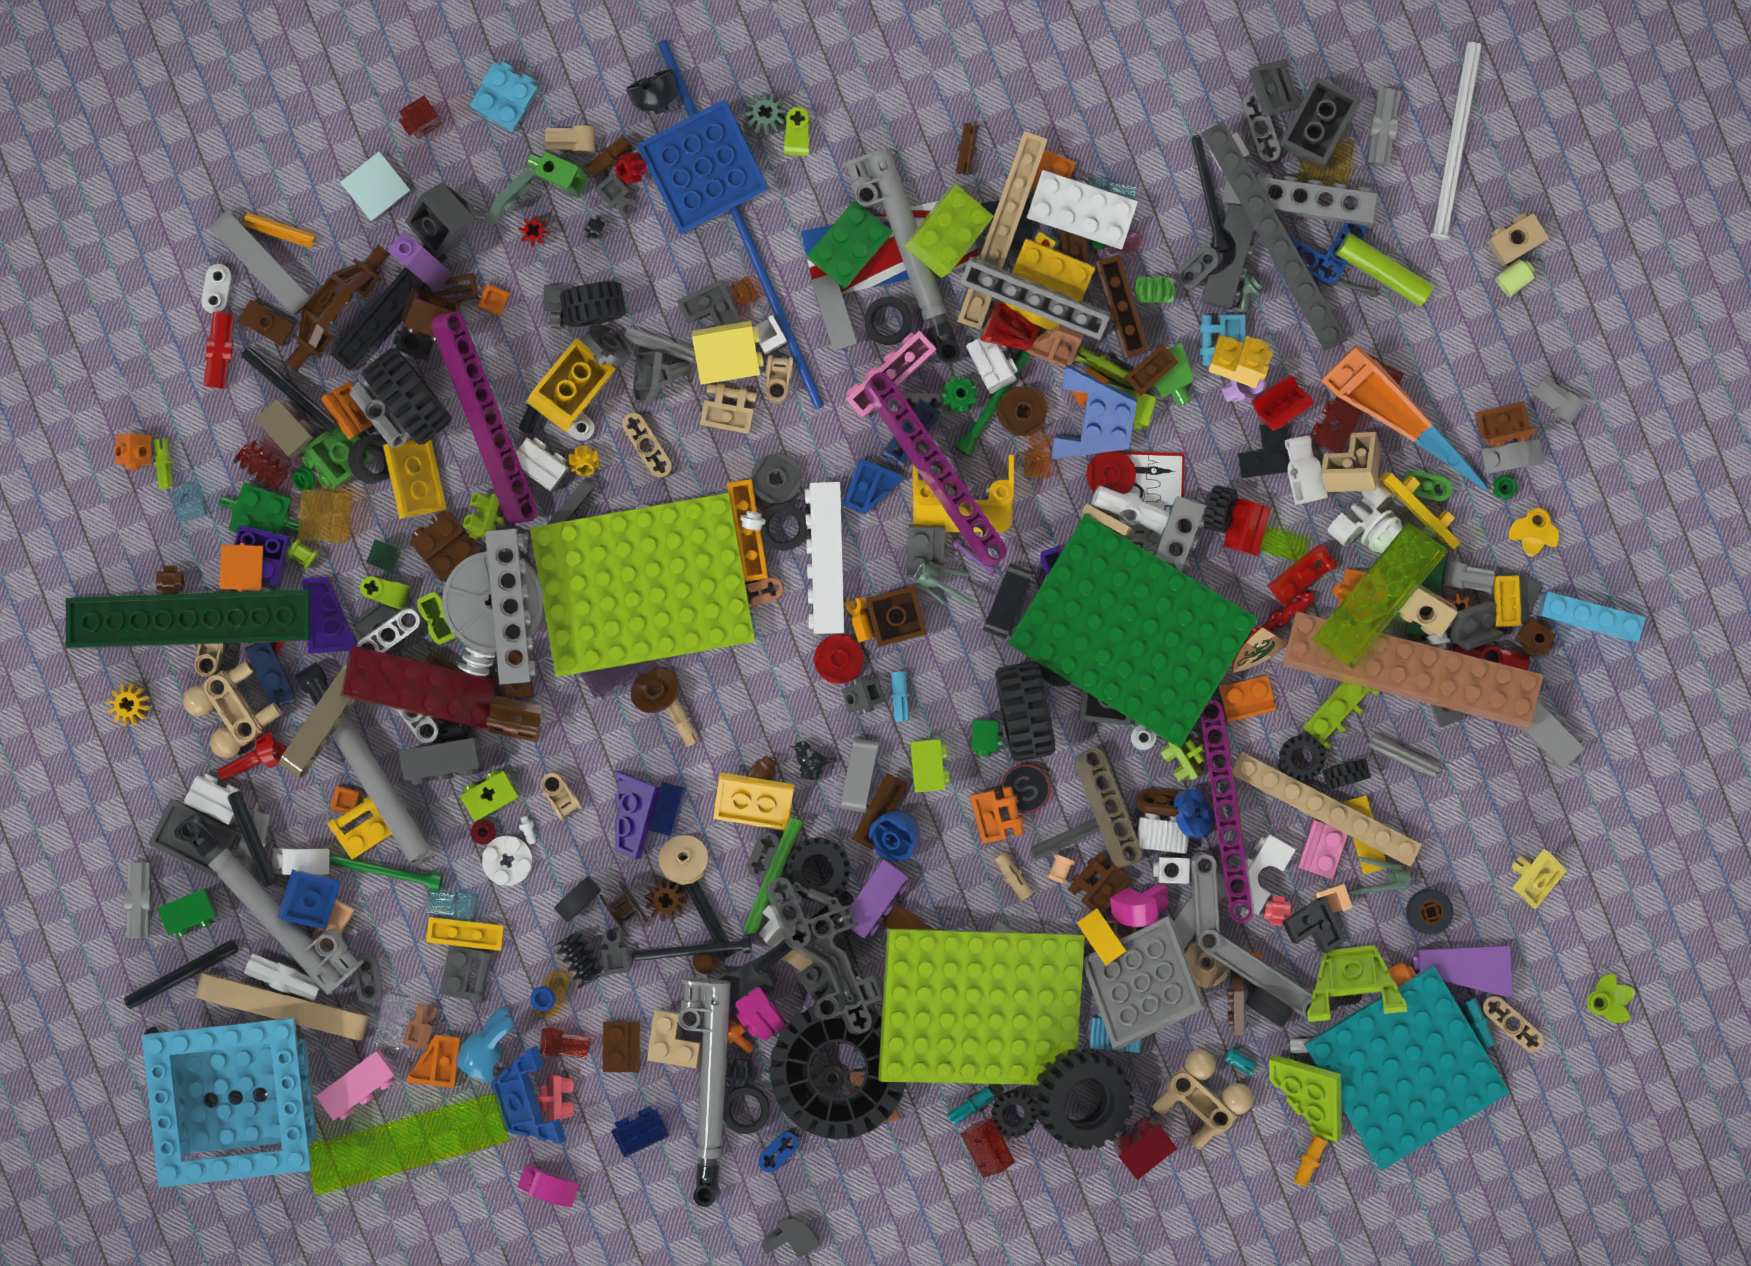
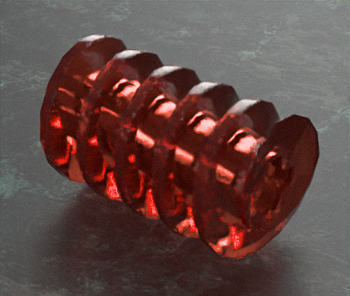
M256 440L249 444L247 443L236 455L233 463L240 462L242 470L248 468L250 476L257 473L256 480L262 481L265 479L264 486L270 487L273 485L272 492L275 493L288 476L289 464L279 467L280 458L271 461L272 452L264 456V446L256 450Z

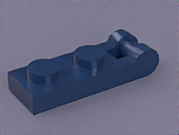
M921 398L912 409L927 432L941 414L939 410ZM902 424L905 432L912 433L909 425ZM893 436L880 455L885 459L890 458L896 462L895 465L902 469L909 460V457L905 451L900 454L894 450L897 445H901Z
M271 642L255 643L246 647V654L269 703H276L280 709L282 705L287 703L290 705L296 703V695ZM283 688L285 694L277 697L274 691Z

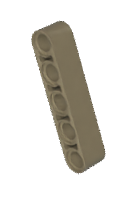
M347 663L337 674L279 761L280 766L298 778L304 777L356 702V699L340 696Z
M1089 748L1077 755L1075 766L1111 860L1115 866L1126 868L1140 860L1142 855L1141 848L1104 753L1099 748ZM1087 756L1092 759L1093 766L1088 763ZM1096 779L1101 782L1102 789L1096 785ZM1105 803L1111 807V813L1106 810ZM1114 827L1119 829L1120 836L1116 835ZM1124 850L1128 852L1129 860L1124 857Z

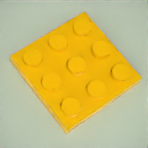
M1026 238L1012 273L1082 301L1095 266ZM1000 300V302L1033 324L1048 330L1059 325L1049 319Z

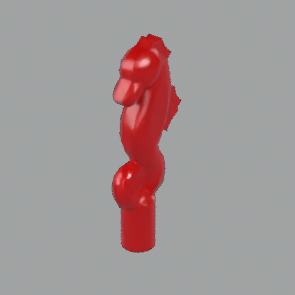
M1302 591L1294 597L1298 599L1297 601L1285 605L1283 612L1280 610L1272 611L1269 615V620L1262 626L1272 631L1275 627L1286 625L1290 616L1295 618L1296 611L1305 614L1310 605L1314 604V594Z

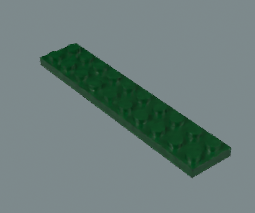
M310 590L66 598V648L311 641Z

